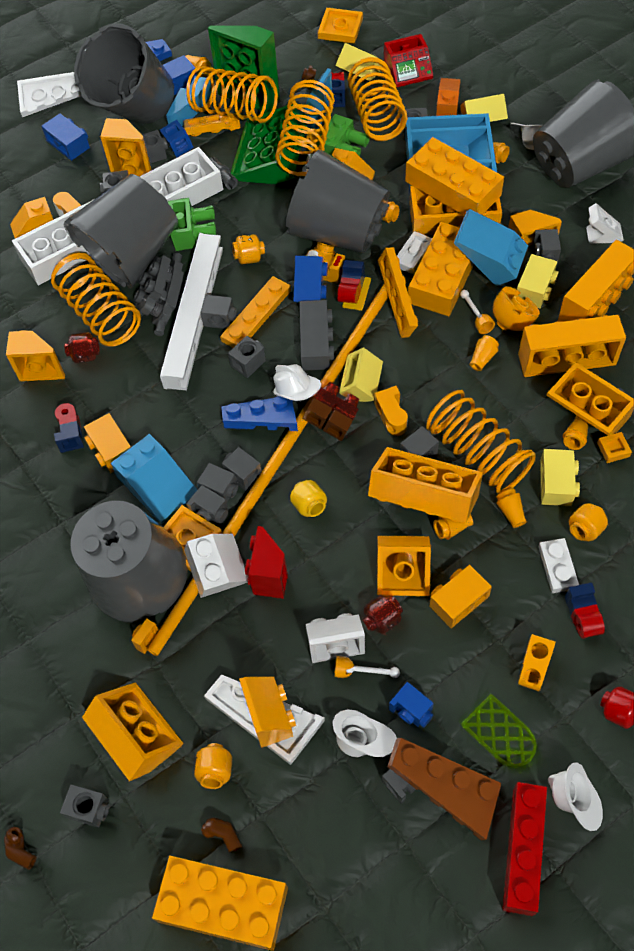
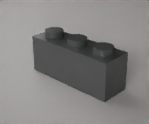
M327 300L300 301L301 362L303 370L329 369V360H334V348L329 346V341H333V327H328V323H332V309H327Z

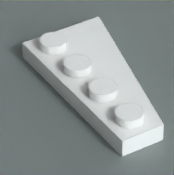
M74 72L17 81L22 117L81 96L79 87L75 83Z
M221 675L204 695L205 699L258 739L241 683ZM283 702L285 710L292 711L296 726L292 727L293 737L268 745L267 747L291 765L324 723L325 718L304 711L303 708Z

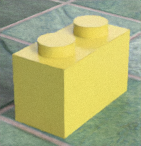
M531 254L517 287V290L521 292L518 296L524 300L528 297L537 308L541 309L543 301H548L551 295L552 288H550V284L555 285L559 274V271H555L557 261Z
M543 450L540 460L541 505L572 506L575 497H579L580 483L575 482V475H578L579 461L574 460V450Z

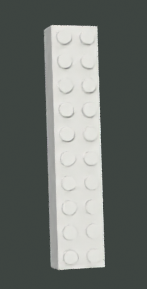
M199 147L140 176V178L144 179L162 194L167 201L189 198L191 206L223 190L221 172ZM90 202L12 240L20 260L37 285L50 280L55 266L68 255L78 252L89 255L82 245L77 247L64 228V222ZM76 259L66 263L59 269L56 276L87 260Z

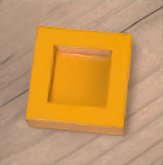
M622 432L598 439L597 444L606 463L631 456L632 451Z
M146 619L133 632L131 641L135 648L143 654L147 652L148 646L159 631L156 624Z

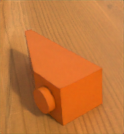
M441 78L436 116L457 115L460 79Z

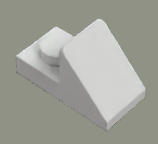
M595 203L589 207L590 225L586 228L589 243H613L616 239L622 242L624 239L620 223L598 204Z

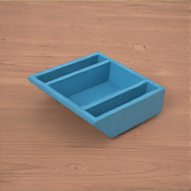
M489 113L407 117L408 120L405 126L407 161L434 137L497 172Z

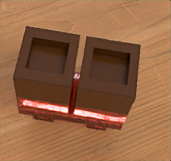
M329 382L324 388H320L306 409L302 419L321 429L330 412L333 411L323 431L342 441L359 410L357 408L359 398L352 394H348L345 400L337 397L336 395L340 390L339 387Z

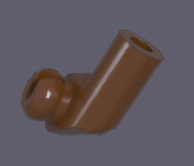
M213 817L207 819L206 823L202 825V834L206 838L214 836L222 838L229 853H233L242 847L230 822Z
M11 827L7 830L4 837L6 857L30 870L34 866L37 856L25 850L22 830L18 827Z

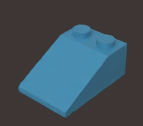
M471 209L466 211L454 244L495 286L517 278L528 248L527 243L514 230Z
M150 434L111 462L117 478L161 524L172 517L181 505L186 506L187 502L197 491V488L168 452Z

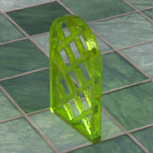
M492 694L461 723V726L505 766L512 768L523 767L531 762L536 753L537 743L534 734ZM489 701L490 709H481ZM493 701H494L501 709H493ZM480 713H490L491 723H480ZM494 713H504V723H494ZM476 714L477 723H467ZM508 715H509L516 723H508ZM469 727H477V735ZM481 727H491V737L481 736ZM495 727H505V737H495ZM508 727H519V737H509ZM522 728L528 733L530 737H523ZM483 740L492 741V749ZM495 741H506V751L496 750ZM509 741H520V751H510ZM523 741H532L533 751H524ZM497 754L507 755V761L502 759ZM510 755H521V763H511ZM524 755H531L530 758L525 761Z

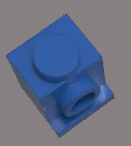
M178 120L160 129L162 136L165 137L168 146L176 158L194 148L187 132Z
M407 682L390 701L389 711L394 714L398 710V715L407 724L411 725L413 723L417 727L421 725L424 728L434 715L431 713L434 703Z

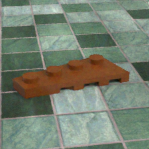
M397 738L387 767L416 790L419 789L430 797V801L438 807L444 808L453 816V819L472 830L473 834L480 840H487L501 783L403 738Z

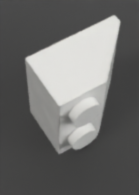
M210 534L187 541L184 551L201 598L248 583V575H245V566L233 534Z
M349 613L342 614L336 619L330 620L318 618L306 624L312 663L336 659V655L349 657L365 654V634L359 614L353 616Z

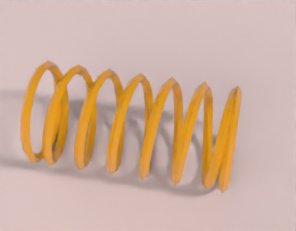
M375 57L361 59L353 65L347 80L358 115L363 124L364 132L375 141L391 140L398 136L405 128L408 120L407 111L385 61ZM373 62L381 65L364 67L352 77L354 70L363 63ZM376 69L384 72L366 74L354 85L355 79L366 70ZM378 76L386 79L369 81L357 91L360 83L369 77ZM372 84H383L382 87L373 88L365 94L362 93L366 87ZM385 98L382 102H378L374 106H368L375 100ZM389 104L382 111L377 113H371L374 109L381 107L382 105ZM392 105L395 106L392 112L383 119H368V116L375 117L384 114ZM399 108L397 116L389 125L381 128H373L367 124H379L385 122L388 119H390ZM402 113L399 125L391 133L386 135H375L369 131H383L389 129L394 124H396Z
M198 66L190 74L186 86L188 103L197 112L207 111L210 114L217 113L220 116L227 114L231 118L238 116L241 120L249 118L252 122L265 123L272 117L277 106V87L269 76H258L256 74H246L245 72L237 73L235 71H225L224 69H214L213 67ZM201 70L199 74L196 76L192 86L191 102L189 94L191 79L197 71ZM207 72L209 76L202 90L203 107H199L195 102V87L200 76ZM216 74L219 79L214 87L213 75ZM225 76L229 79L226 88L222 79ZM235 78H238L240 83L238 84L235 92L233 80ZM248 79L251 85L246 93L244 81ZM209 80H211V94L206 103V87ZM263 80H266L273 87L274 104L269 116L265 119H260L264 114L267 104V92ZM219 82H221L222 95L220 103L217 107L216 91ZM260 83L264 92V102L260 115L257 116L254 108L256 104V88ZM231 84L232 99L229 108H227L226 98ZM242 86L243 98L241 106L238 110L237 99L239 90ZM251 90H252L251 99H250L251 109H250V111H249V109H248V101H249L250 92H251ZM212 102H213V106H214V109H215V110H210V109H209V107L211 106ZM222 104H224V112L220 111ZM234 104L236 113L232 114L230 113V110L232 109V106ZM245 104V111L247 115L242 116L240 113Z
M303 80L297 82L291 88L290 100L287 104L288 109L286 110L285 120L282 125L283 130L281 131L280 141L278 142L275 154L278 165L289 174L296 176H306L308 171L295 172L287 169L281 163L279 156L281 155L285 160L298 165H305L308 161L292 160L286 157L282 150L286 147L288 150L298 154H312L319 149L324 151L327 140L326 135L329 130L331 113L335 102L334 94L330 88L315 80ZM305 83H314V84L320 85V86H322L324 89H326L327 92H325L322 88H320V87H318V86H315V85H312V84H305ZM303 87L317 89L325 95L329 106L327 107L326 103L310 94L294 96V93ZM301 97L312 98L323 105L325 110L319 111L310 105L297 104L295 100ZM303 108H309L315 112L304 110ZM298 109L310 115H320L321 119L315 120L306 115H295L292 110ZM296 119L302 123L316 124L319 129L312 130L302 125H292L290 120ZM294 129L299 133L313 134L317 139L310 141L301 136H293L288 133V130ZM289 139L295 141V142L285 143V141H286V140H289ZM299 145L311 151H299L289 146Z
M79 252L70 254L55 266L51 274L53 288L59 291L62 298L66 299L68 306L74 308L76 315L82 317L83 323L90 326L91 332L98 336L101 344L112 347L129 340L136 333L141 322L140 311L128 301L127 297L120 292L119 288L112 283L111 279L104 274L103 270L96 265L89 255ZM76 259H83L89 262V264L70 270L63 277L60 285L57 286L55 276L66 263ZM89 268L86 276L78 279L71 288L63 289L64 282L71 274L80 269ZM93 277L85 290L71 296L73 290L83 286L89 278ZM96 277L101 278V283L94 284ZM100 286L99 291L91 300L79 305L80 300L86 293ZM108 286L109 292L101 294L103 287ZM116 295L117 301L109 303L111 296ZM108 296L101 307L87 314L91 305L102 297ZM77 298L75 304H73L71 300ZM119 304L125 305L124 308L118 309ZM115 305L113 311L105 319L95 323L98 316L104 310ZM86 307V308L84 309L83 313H81V312L79 311V309H78V308ZM125 311L121 320L113 328L103 332L106 323L113 316ZM128 311H132L133 321L125 334L114 341H105L103 336L119 328L124 322ZM95 315L91 323L87 321L86 317H91ZM101 325L99 332L96 331L94 326Z
M455 390L447 394L431 411L427 419L426 429L431 431V434L440 433L456 417L463 402H469L471 409L462 414L449 426L443 435L442 443L445 445L453 442L467 427L473 413L481 412L483 414L482 420L462 435L456 443L453 453L458 455L467 450L477 439L484 425L488 422H493V431L483 437L466 456L465 464L471 465L475 463L490 447L496 434L504 432L506 434L504 443L488 454L479 465L477 471L483 472V475L486 474L498 462L507 446L517 443L518 449L516 454L501 464L489 480V486L497 485L496 492L498 494L512 489L531 469L536 458L535 452L532 450H522L520 439L510 440V431L505 428L498 429L496 418L486 419V410L484 408H475V401L472 398H464L465 393L463 390ZM460 394L461 398L445 408L435 419L432 426H430L439 408L452 396ZM455 407V409L453 410V412H452L443 422H441L439 425H437V424L439 423V421H440L451 409H453V408ZM466 418L459 430L446 440L451 431ZM476 430L472 438L459 449L464 440ZM487 441L481 451L471 459L473 454ZM496 455L492 462L486 468H484L485 465L491 460V458ZM530 456L529 462L522 473L501 490V486L508 475L518 464Z

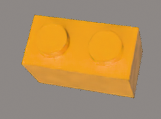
M110 413L84 426L87 433L84 439L90 450L95 448L98 452L95 454V457L100 466L106 465L109 472L112 473L114 470L111 462L125 453L131 446Z
M468 565L464 570L461 568L456 570L451 575L450 581L444 586L440 584L431 592L429 607L452 629L490 596L492 586L471 565Z

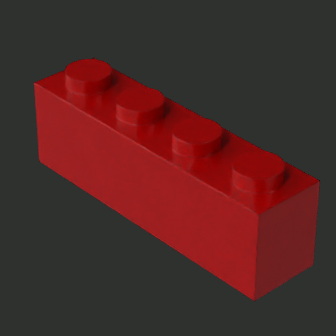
M517 782L513 789L503 911L528 916H534L538 913L547 787Z

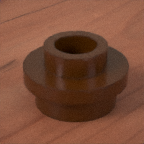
M311 65L309 69L305 68L301 80H314L317 70Z

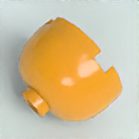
M507 286L498 293L493 303V314L497 320L496 323L501 329L506 331L508 329L511 331H523L524 327L530 326L536 321L540 311L528 297L525 300L518 296L521 293L520 291Z

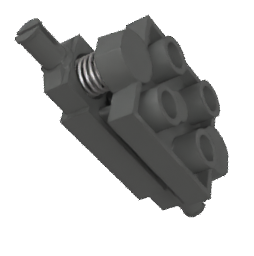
M180 253L173 254L171 264L170 258L164 255L162 257L156 256L152 260L149 270L144 272L138 280L140 287L133 299L136 302L135 308L140 311L141 315L148 316L151 314L154 316L152 323L156 325L154 333L157 336L164 335L165 326L171 317L172 311L176 308L184 272H182L183 264L181 263L182 255Z

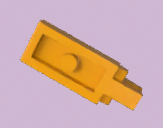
M216 114L185 119L184 129L191 136H199L205 132L218 133L224 129L233 131L241 128L238 116L231 118L228 115L220 116Z

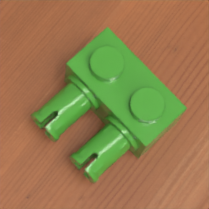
M335 114L329 123L324 151L332 155L334 149L338 148L356 152L360 156L361 148L352 146L350 143L366 147L370 138L366 133L354 129L352 119Z
M189 198L168 201L178 219V225L171 233L176 251L195 248L199 233L217 235L215 222L195 225L200 221L215 219L213 205L194 209Z

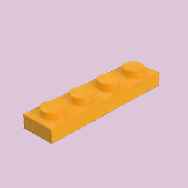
M394 247L385 248L378 259V263L401 338H407L418 327V319L414 314L411 305L412 300L410 295H408L405 277L402 275L399 266L400 261L396 256Z
M272 276L220 336L221 342L234 348L246 336L251 338L291 292V285Z

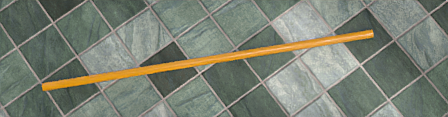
M385 283L320 381V390L309 398L296 418L298 431L288 430L222 534H233L235 537L307 425L308 422L302 419L306 409L314 398L319 401L323 400L346 364L347 355L353 353L389 297ZM194 577L148 646L147 651L155 656L160 654L199 593Z

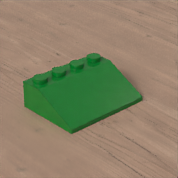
M209 26L208 32L214 69L269 76L277 87L278 101L280 95L274 32L258 26ZM227 76L222 78L225 88L229 81ZM235 78L233 80L235 92L238 84L240 83L238 78ZM248 79L244 81L246 93L251 85ZM263 80L267 92V104L264 112L267 113L273 108L274 91L271 84ZM219 82L217 88L218 95H222L221 82ZM259 83L256 88L255 109L261 111L264 102V92L262 85ZM231 84L227 92V98L232 99ZM242 86L238 93L237 102L242 103L243 98ZM251 90L250 95H249L248 106H250V99H251L252 90Z
M287 105L275 109L272 117L265 123L252 122L250 119L246 120L231 170V174L238 181L279 184L294 178V175L289 174L278 165L275 158L280 134L283 130L282 125L285 120V113L288 109ZM298 109L292 110L295 115H305ZM271 111L264 113L260 119L268 117ZM296 119L290 120L292 125H302L307 127L306 123H302ZM294 129L288 130L290 135L305 136L304 133H299ZM289 139V140H286L285 143L295 142V141ZM291 145L289 147L301 151L302 146ZM286 147L282 150L286 157L298 161L300 154L294 153ZM281 155L279 156L284 167L291 171L296 170L297 164L285 160Z

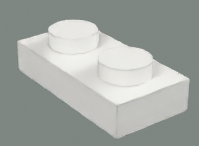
M414 231L397 255L400 261V269L413 274L419 266L432 238Z
M565 538L540 542L538 548L551 592L568 591L569 587L579 585Z

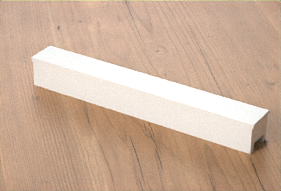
M199 233L160 374L164 389L187 391L203 329L200 312L205 295H212L223 252V247H219L220 235Z

